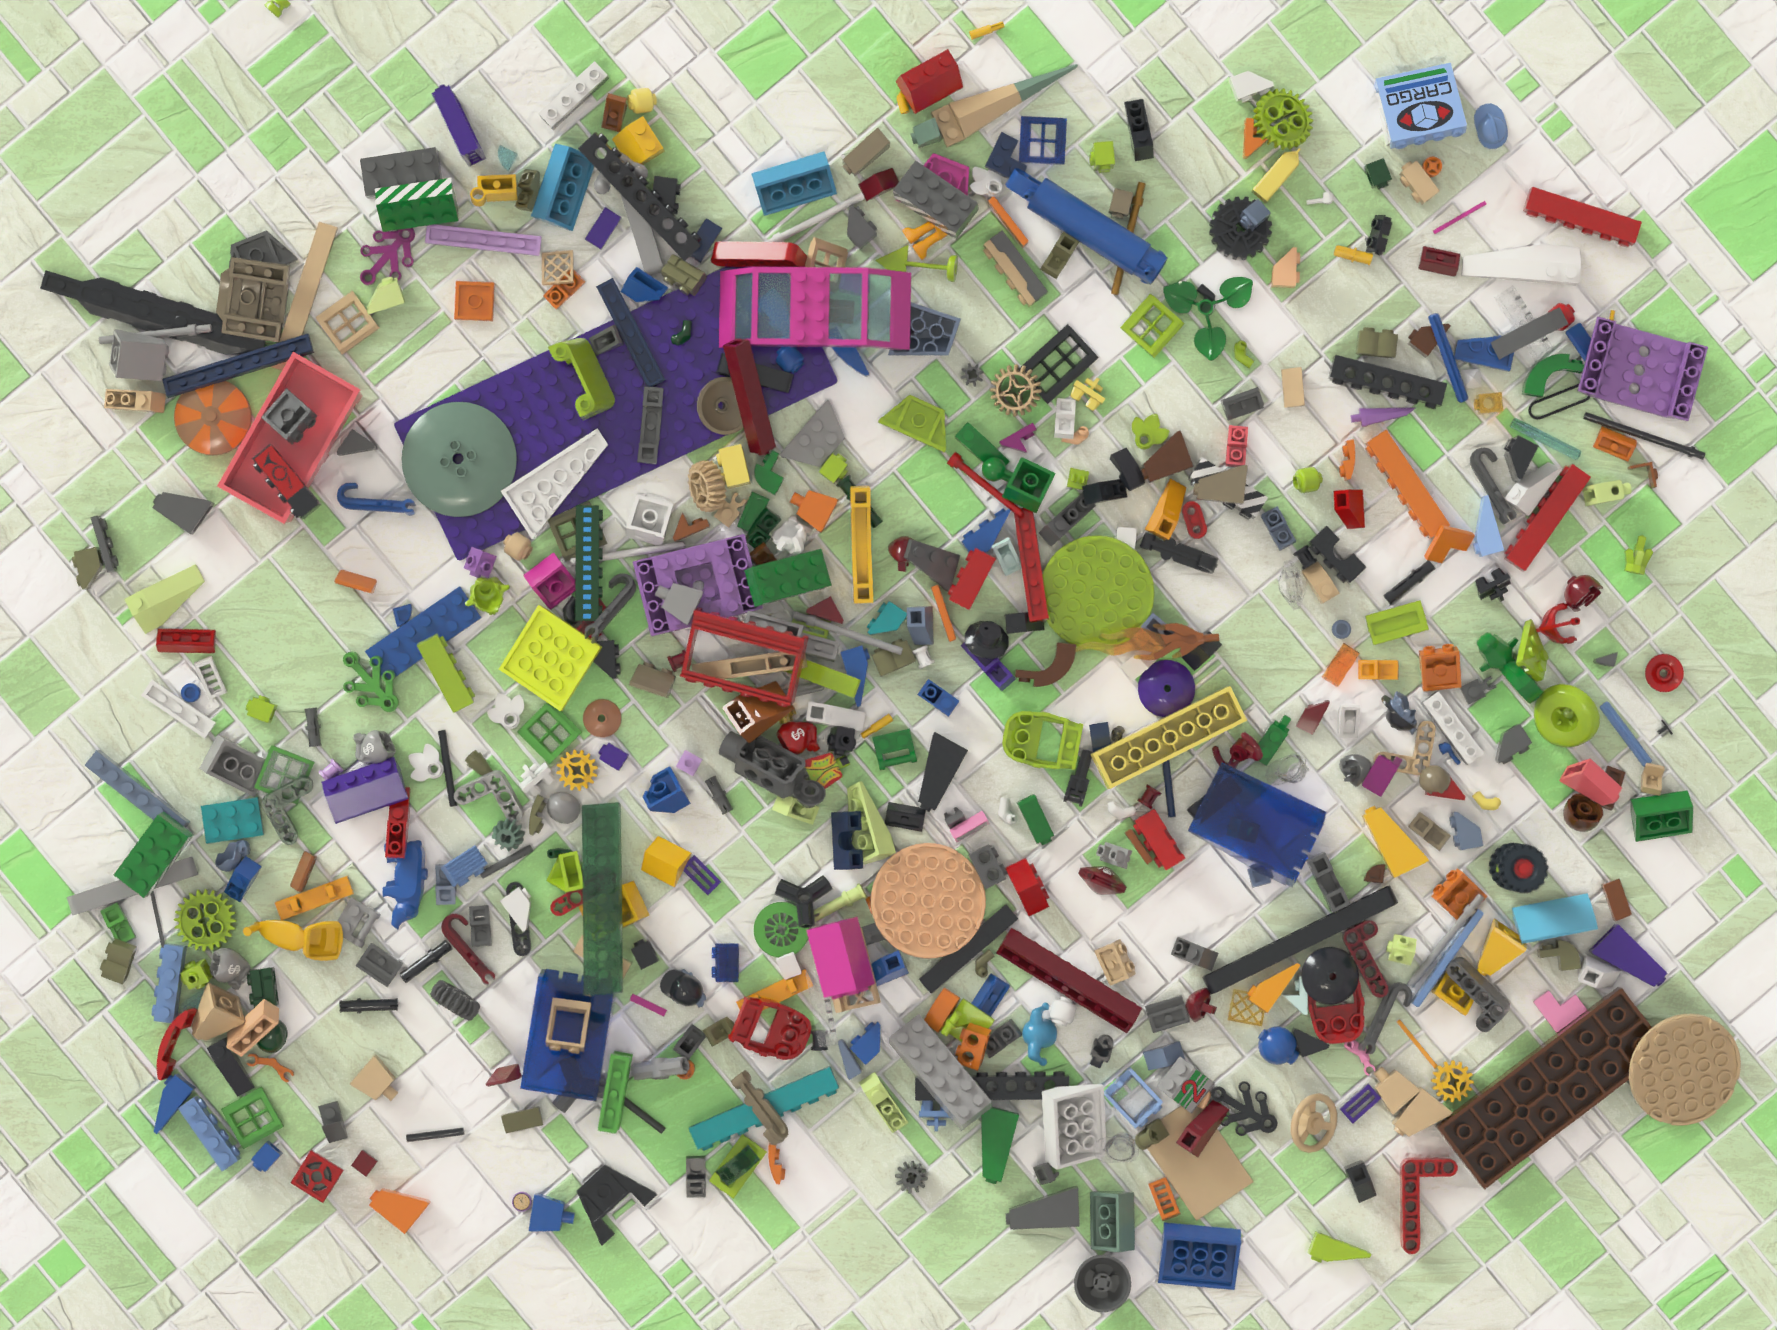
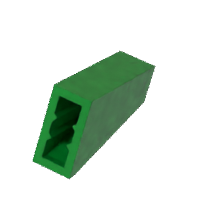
M992 1106L981 1116L982 1176L986 1178V1182L997 1184V1181L1002 1182L1019 1113Z

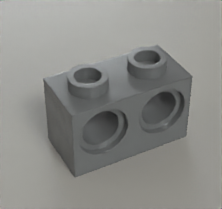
M988 844L968 854L985 889L1006 880L1005 875L1008 873L1003 863L999 865L996 859L999 855L994 846L990 847ZM982 852L990 854V860L986 863L979 860V855ZM991 869H996L999 873L998 878L995 880L988 878V872Z

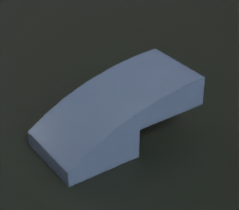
M436 864V905L456 904V886L453 887L441 870V867L445 864Z

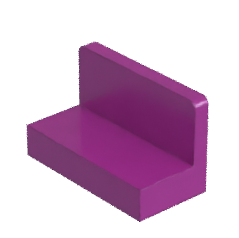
M1378 755L1362 786L1382 797L1403 760L1396 756L1394 761H1391L1382 755Z

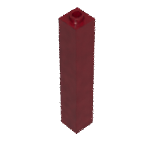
M737 338L724 344L723 348L750 453L763 456L769 454V451L776 448L750 341Z

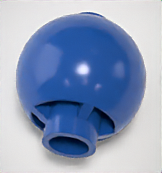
M1275 1026L1267 1030L1264 1029L1258 1036V1039H1260L1258 1042L1260 1055L1268 1063L1282 1065L1287 1062L1292 1065L1297 1060L1300 1052L1296 1050V1039L1288 1029Z

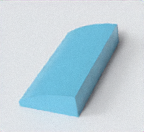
M1588 893L1512 908L1513 921L1522 944L1598 929Z

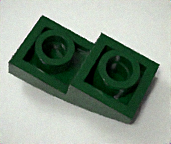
M765 507L749 529L745 537L746 542L753 548L758 547L763 542L766 544L771 538L769 533L782 520L780 516Z

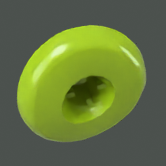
M1567 684L1550 686L1544 690V693L1536 700L1534 706L1536 728L1540 735L1553 745L1576 747L1592 739L1598 731L1600 716L1594 701L1584 691Z

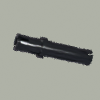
M1427 560L1416 570L1413 569L1410 575L1384 594V598L1391 605L1418 582L1421 583L1423 578L1436 568Z
M444 940L440 945L428 950L425 956L399 973L400 977L405 983H408L427 967L439 962L442 956L453 950L452 946L447 940Z
M398 998L340 1000V1013L357 1012L359 1014L362 1011H398Z

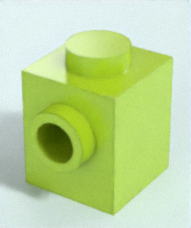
M832 453L819 470V473L835 484L838 478L842 480L848 473L846 469L848 465L845 463L847 459L839 453L837 455Z
M259 695V698L253 697L252 700L249 699L245 710L248 711V716L271 723L278 705L270 703V698Z

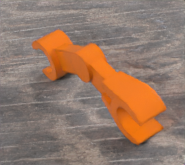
M254 1053L248 1055L256 1059L255 1063H247L248 1066H255L257 1064L272 1066L285 1082H289L284 1076L285 1072H289L294 1076L293 1070L282 1066L277 1062L276 1058L258 1057Z

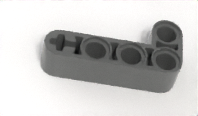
M1456 957L1447 966L1446 971L1449 977L1484 1010L1476 1020V1027L1481 1032L1490 1031L1509 1012L1510 1003L1465 958ZM1468 978H1469V979H1472V980L1474 981L1475 985H1474V984H1471V983L1469 982ZM1482 992L1486 993L1489 998H1485ZM1496 1006L1501 1007L1503 1012L1498 1011ZM1483 1018L1488 1019L1490 1024H1487Z

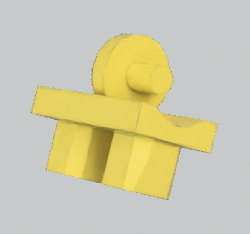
M1089 378L1086 379L1084 383L1091 386L1090 388L1078 380L1074 383L1070 397L1079 402L1083 394L1089 396L1090 399L1085 406L1091 411H1094L1100 404L1102 405L1105 400L1104 397L1093 391L1095 389L1101 392L1103 387L1097 384L1100 380L1099 378H1096L1094 382Z

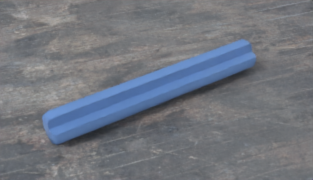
M1609 702L1603 703L1600 706L1601 711L1642 766L1645 767L1646 763H1651L1652 759Z

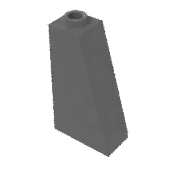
M1073 1186L1009 1208V1213H1005L1006 1225H1010V1230L1080 1227L1078 1187Z

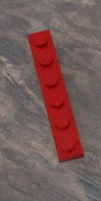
M1021 508L1024 514L1019 517L1014 513L1029 621L1049 620L1034 513L1026 508Z

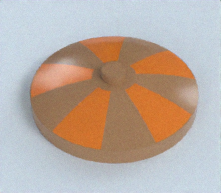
M227 381L181 394L175 406L174 422L178 435L188 447L201 454L222 455L236 449L242 443L251 427L252 413L246 396L239 388Z

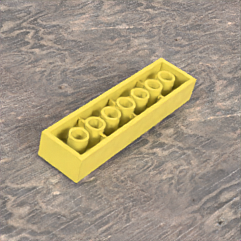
M1227 686L1090 755L1107 789H1111L1247 721L1231 686Z

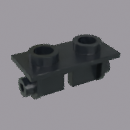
M1375 215L1371 223L1370 237L1366 242V252H1375L1376 255L1382 256L1388 239L1382 238V235L1389 236L1392 218L1386 217V215Z

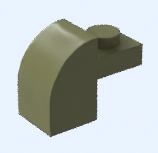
M1063 231L1040 270L1057 279L1075 251L1079 241Z
M1555 939L1556 947H1553V944L1542 945V949H1537L1539 958L1557 956L1558 967L1561 971L1581 969L1579 953L1575 946L1567 941Z

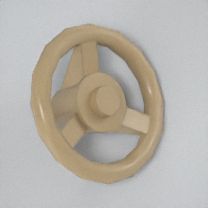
M1321 1093L1309 1095L1300 1102L1294 1111L1291 1120V1136L1293 1143L1300 1151L1306 1153L1320 1151L1329 1143L1334 1135L1338 1113L1334 1102L1327 1095ZM1316 1101L1324 1102L1328 1106L1330 1123L1324 1121L1321 1113L1315 1112ZM1322 1129L1327 1130L1324 1137L1315 1145L1309 1146L1304 1144L1309 1134L1316 1135Z

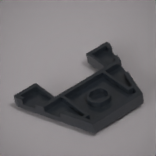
M606 1164L577 1190V1194L601 1246L615 1234L602 1218L631 1192L645 1207L657 1196L655 1191Z

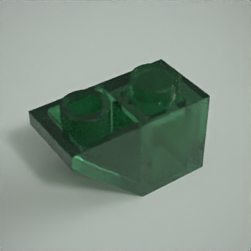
M747 1145L715 1172L729 1186L749 1171L760 1158Z

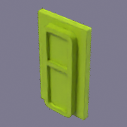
M1421 600L1365 616L1373 645L1429 630Z
M742 1134L709 1179V1182L734 1199L767 1151Z

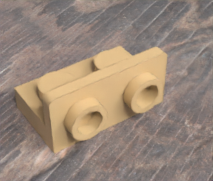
M1121 939L1094 951L1110 986L1136 974L1134 963L1129 959L1127 948Z

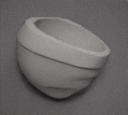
M557 792L550 796L547 802V813L553 820L569 824L578 818L581 812L580 804L573 795L567 792Z

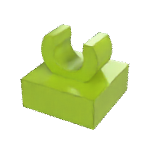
M1070 468L1067 487L1082 490V486L1087 485L1089 471Z

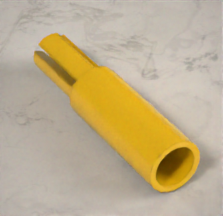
M1001 21L969 31L970 37L973 40L993 33V31L1004 28V23Z
M887 714L861 733L862 738L865 739L892 722L893 718L891 715Z

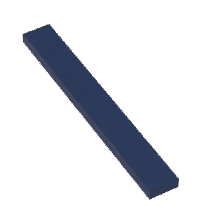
M301 335L164 378L162 381L166 396L168 398L175 397L287 362L293 352L302 357L312 354L314 349L310 335Z

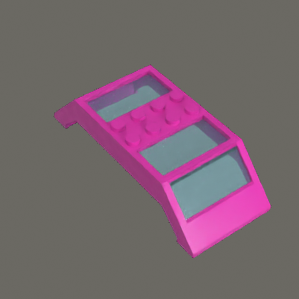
M747 267L720 271L719 348H723L724 344L739 338L749 340L751 347H870L910 350V272L852 267Z

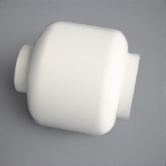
M1061 997L1060 1000L1053 1001L1049 1014L1050 1018L1053 1019V1023L1067 1026V1024L1073 1022L1076 1006L1071 1003V999Z

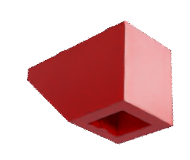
M1347 489L1334 491V510L1346 528H1365L1363 490Z

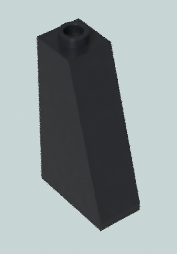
M936 732L932 735L918 802L921 803L920 807L928 812L931 809L936 810L968 752L967 749Z

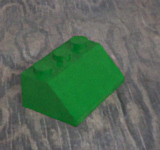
M1688 790L1660 794V796L1654 795L1631 799L1630 813L1636 842L1693 833V804Z

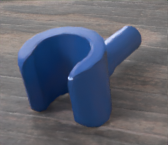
M1444 742L1438 745L1442 755L1448 753L1457 765L1461 763L1452 751L1450 744Z

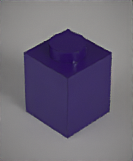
M610 742L607 745L603 744L598 752L601 755L599 759L617 771H620L629 756L628 753Z

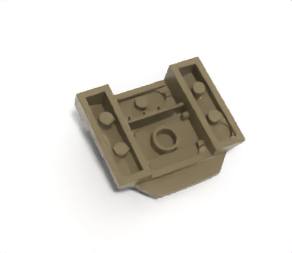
M231 257L230 267L221 273L216 313L223 321L221 333L279 342L286 312L290 265Z

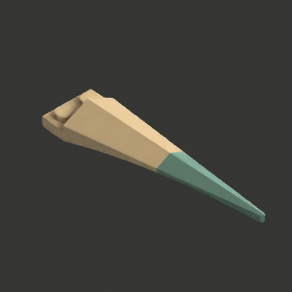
M1078 64L961 99L932 111V118L936 119L940 135L946 147L965 140L1004 113L1077 68Z

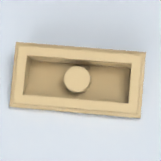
M1302 368L1282 369L1284 408L1304 406Z

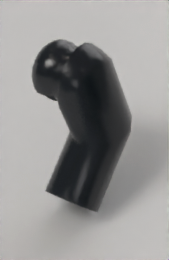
M1202 283L1197 292L1203 296V300L1215 301V294Z
M571 596L563 608L564 620L570 625H575L578 622L575 621L574 596Z

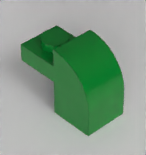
M772 450L771 454L765 455L762 461L765 464L764 467L756 464L754 474L758 485L762 489L776 495L784 478L771 471L780 455Z

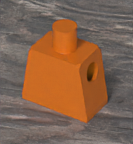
M808 490L805 497L795 492L790 500V503L799 507L796 515L820 533H822L838 502L836 498Z

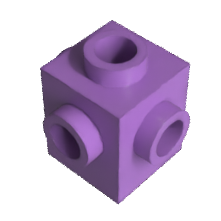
M471 547L464 569L469 570V575L481 578L482 575L489 578L497 556Z

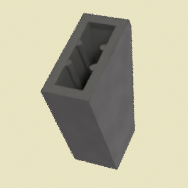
M163 492L155 497L152 508L193 535L215 503L209 500Z

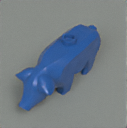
M420 840L407 842L405 858H386L387 863H397L394 870V880L387 881L386 886L382 890V897L389 896L397 902L391 920V925L397 930L402 923L418 915L419 905L424 893V880L428 878V869L425 868V851Z

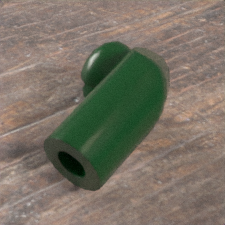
M683 320L682 331L676 335L673 334L671 337L672 344L683 345L691 338L692 321Z
M554 848L547 851V856L550 859L558 858L560 854L573 851L571 849Z

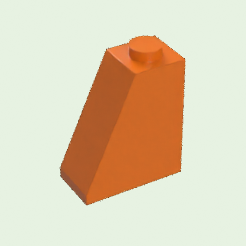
M385 1188L381 1189L380 1192L376 1190L369 1198L372 1201L369 1206L404 1234L431 1203L428 1199Z

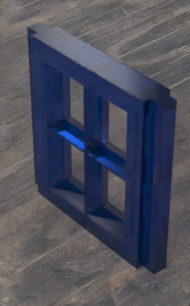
M1021 116L1019 162L1065 165L1067 118ZM1031 124H1042L1041 139L1031 138ZM1046 124L1056 125L1055 139H1045ZM1030 142H1041L1040 157L1030 156ZM1045 143H1055L1054 157H1044Z

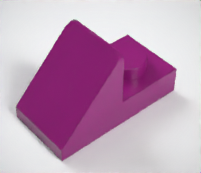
M1031 423L999 441V444L1002 447L1027 453L1020 439L1028 440L1035 435L1033 432L1037 429Z

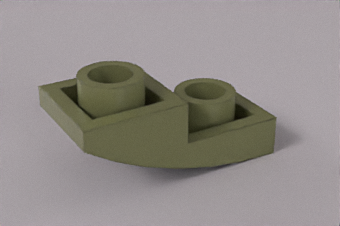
M525 169L521 175L517 186L522 191L515 204L517 209L532 212L539 190V171Z
M539 794L533 803L530 813L529 834L532 836L535 833L539 834L544 826L542 823L543 818L538 816L537 813H542L547 803L544 802L546 798Z

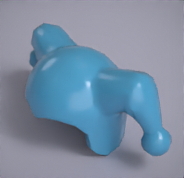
M1047 1002L1032 1010L1030 1020L1025 1024L1022 1031L1024 1042L1028 1045V1058L1038 1062L1041 1066L1047 1064V1059L1040 1056L1041 1049L1052 1046L1057 1038L1055 1024L1049 1019L1042 1018V1013L1045 1010H1049L1050 1007Z

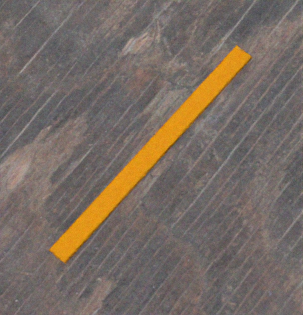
M1399 1019L1397 1021L1398 1025L1435 1069L1437 1064Z

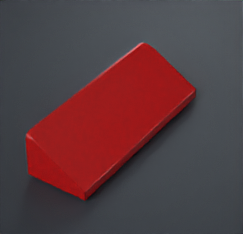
M158 629L157 651L170 653H215L216 630Z

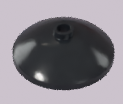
M1324 947L1311 953L1305 960L1301 971V981L1306 993L1313 1000L1326 1005H1334L1344 1002L1354 993L1359 981V970L1355 960L1346 951L1336 947ZM1331 973L1335 974L1334 980H1330L1329 975Z

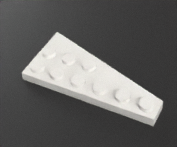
M598 428L501 491L532 540L608 446Z

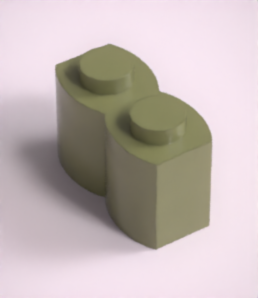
M1364 327L1363 331H1358L1356 355L1396 358L1398 334H1394L1393 330L1383 329L1381 333L1375 332L1374 328Z
M901 638L891 643L903 648L901 655L881 648L873 650L875 654L871 656L880 677L916 662L907 640L903 641Z
M116 938L112 943L109 942L105 953L108 954L107 959H104L100 966V970H102L101 977L123 985L129 975L137 946Z

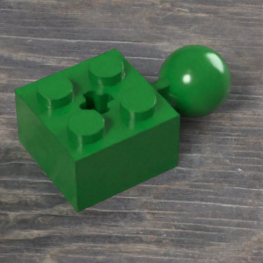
M997 457L988 458L982 465V474L987 480L996 482L1002 479L1008 482L1002 495L1003 498L1034 513H1037L1056 474L1023 457L1020 458L1014 472L1007 470L1005 463Z

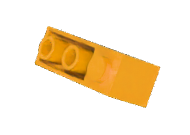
M1169 479L1145 528L1146 531L1161 539L1170 540L1179 520L1186 491L1185 486L1173 479Z

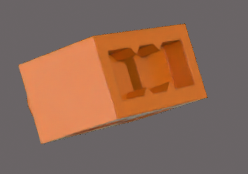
M969 1023L967 1028L962 1029L960 1035L962 1044L958 1045L955 1056L958 1057V1062L962 1066L979 1070L984 1059L991 1029ZM970 1035L977 1036L978 1040L972 1039ZM966 1052L972 1053L973 1057L967 1056Z

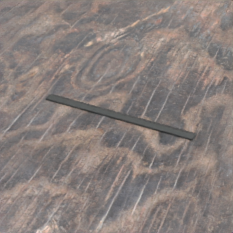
M152 891L150 895L161 947L164 948L163 932L154 891Z

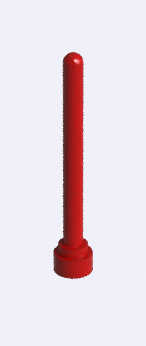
M955 452L950 457L947 464L951 468H959L1017 516L1020 517L1024 514L1021 508L1003 498V494L967 466L959 453Z

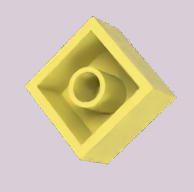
M742 445L719 449L720 454H716L719 467H723L724 473H721V475L724 476L723 480L728 489L751 484Z

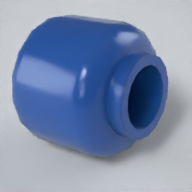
M781 347L776 352L778 355L776 363L785 372H792L794 374L804 365V356L796 347Z

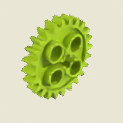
M1285 88L1280 92L1278 89H1275L1273 92L1269 91L1256 103L1257 107L1253 110L1256 114L1252 119L1257 120L1254 126L1260 128L1257 134L1263 133L1261 139L1267 138V145L1273 142L1275 149L1279 145L1281 150H1284L1286 147L1289 150L1294 146L1297 148L1306 141V138L1311 135L1309 132L1313 129L1310 124L1314 120L1309 118L1313 113L1306 110L1309 108V105H1303L1305 99L1299 100V94L1292 96V90L1287 94ZM1296 112L1295 115L1290 116L1287 120L1284 119L1278 124L1270 126V124L1275 123L1279 119H1283L1287 117L1289 114Z
M204 889L203 894L200 890H196V896L191 892L189 893L190 899L183 897L185 904L178 903L181 910H176L175 913L179 917L173 920L179 922V925H176L174 928L181 930L177 936L183 935L182 942L188 940V947L195 944V950L202 946V950L206 951L207 946H209L212 951L214 950V944L220 948L222 947L220 941L227 943L226 936H233L229 931L236 929V927L232 926V923L237 922L236 919L232 918V915H235L236 912L230 911L234 906L233 904H226L229 898L222 900L223 893L215 896L216 890H212L210 894L208 889ZM201 903H202L203 906H204V914H203V911H202V909H201V907H200V904H201ZM210 903L215 904L217 907V911L214 914L208 911ZM191 908L197 909L198 916L196 918L190 916L189 911ZM204 915H205L206 918L209 917V921L207 922V926H206V923H204V922L202 923V922H201V919L204 918ZM214 922L221 924L220 932L213 930ZM197 926L203 930L201 937H197L194 934V929ZM206 927H208V930H209V932H210V934H211L210 937L207 936V928H206Z

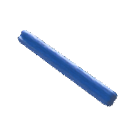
M1433 313L1428 316L1457 401L1460 403L1465 402L1469 397L1440 315Z

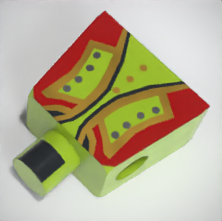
M832 752L805 759V769L810 779L819 782L824 789L843 777L840 769L851 765L847 756L835 759Z

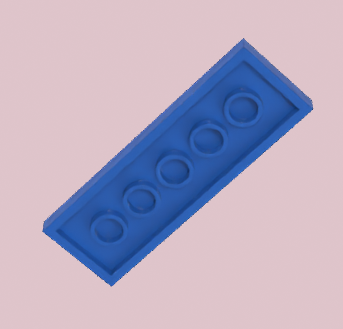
M461 586L365 651L370 659L374 656L382 658L381 676L385 671L392 670L395 673V677H397L422 660L423 657L417 647V643L438 633L439 637L443 636L446 642H448L482 618L474 605H465L469 598ZM373 660L374 664L378 665V660ZM387 673L386 677L391 679V674Z

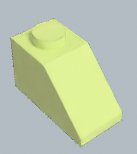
M387 277L381 280L382 282L378 284L367 306L368 315L405 303L398 278Z
M777 796L772 810L813 825L820 807L806 808L795 797L789 796L783 799Z

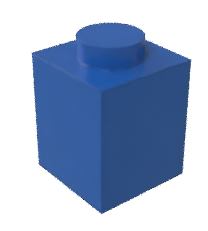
M267 1141L251 1159L254 1162L252 1165L260 1172L262 1170L266 1172L283 1152L270 1141Z

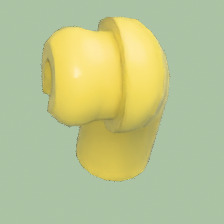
M1480 790L1472 795L1483 810L1494 811L1501 805L1499 798L1486 799Z

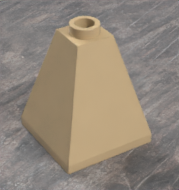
M209 982L205 987L192 1023V1035L194 1038L205 1041L236 1028L245 1022L240 998Z

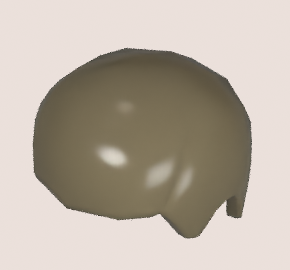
M1431 765L1425 768L1419 777L1420 787L1429 794H1432V792L1443 793L1449 787L1451 781L1450 774L1438 765Z

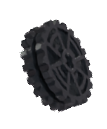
M1238 196L1234 198V201L1227 199L1225 205L1220 204L1218 206V212L1214 211L1212 215L1214 220H1210L1209 224L1212 227L1209 235L1213 236L1212 244H1217L1218 246L1216 250L1218 252L1223 251L1225 257L1231 255L1232 260H1237L1238 257L1246 260L1247 256L1253 258L1256 252L1261 253L1264 249L1263 245L1267 246L1269 242L1267 237H1270L1272 231L1269 230L1272 226V221H1268V218L1253 231L1245 227L1243 229L1245 232L1236 231L1238 228L1236 225L1242 226L1240 222L1242 211L1255 202V199L1252 202L1249 201V197H1244L1243 200H1240Z

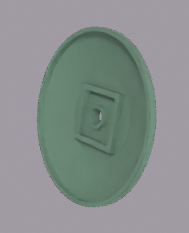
M451 402L430 409L413 424L403 444L401 461L405 481L413 495L423 505L442 515L467 517L488 510L502 499L504 495L501 491L512 484L515 476L517 453L510 431L494 413L476 404ZM460 453L463 455L464 460L461 464L453 462L455 454Z

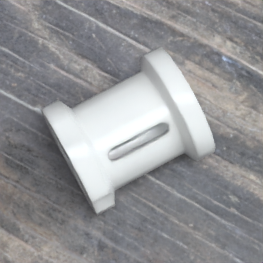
M927 645L912 651L918 660L919 669L935 663L930 657Z

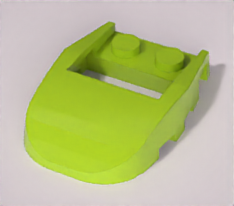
M1017 712L1010 716L1005 724L1002 746L1009 758L1032 767L1075 770L1083 724H1078L1047 712ZM1043 721L1063 724L1057 762L1036 759Z

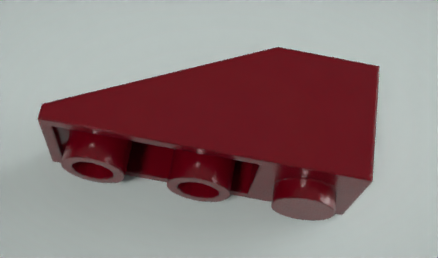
M1212 1100L1185 1128L1176 1143L1194 1156L1199 1157L1230 1109Z

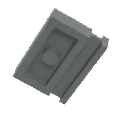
M370 943L356 964V967L386 987L389 986L403 966L402 962L373 943Z
M1182 995L1145 1006L1153 1033L1190 1022Z

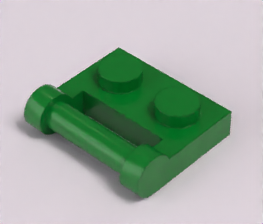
M910 728L872 737L880 771L885 770V767L907 762H917ZM909 749V754L883 760L882 754Z

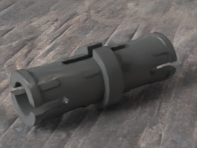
M317 707L304 709L307 722L305 729L308 730L309 747L321 746L319 732L321 725L318 724Z
M716 776L706 780L705 783L713 795L712 799L718 804L722 815L733 810L725 795L726 791L722 790Z

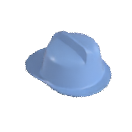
M1481 105L1474 115L1478 139L1484 147L1497 149L1506 142L1508 137L1504 114L1497 105Z

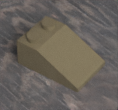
M644 662L643 665L638 664L629 685L669 698L676 676L672 675L673 671L662 668L661 671L654 669L655 665Z

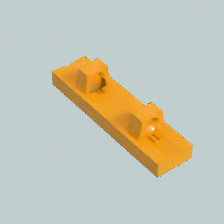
M348 876L277 901L275 905L280 919L284 920L354 894ZM298 899H299L301 908L299 907V905H298V903H297V900H298Z
M805 968L801 970L802 973L787 980L782 979L747 997H760L781 1002L814 985ZM744 999L736 1001L739 1009H741Z

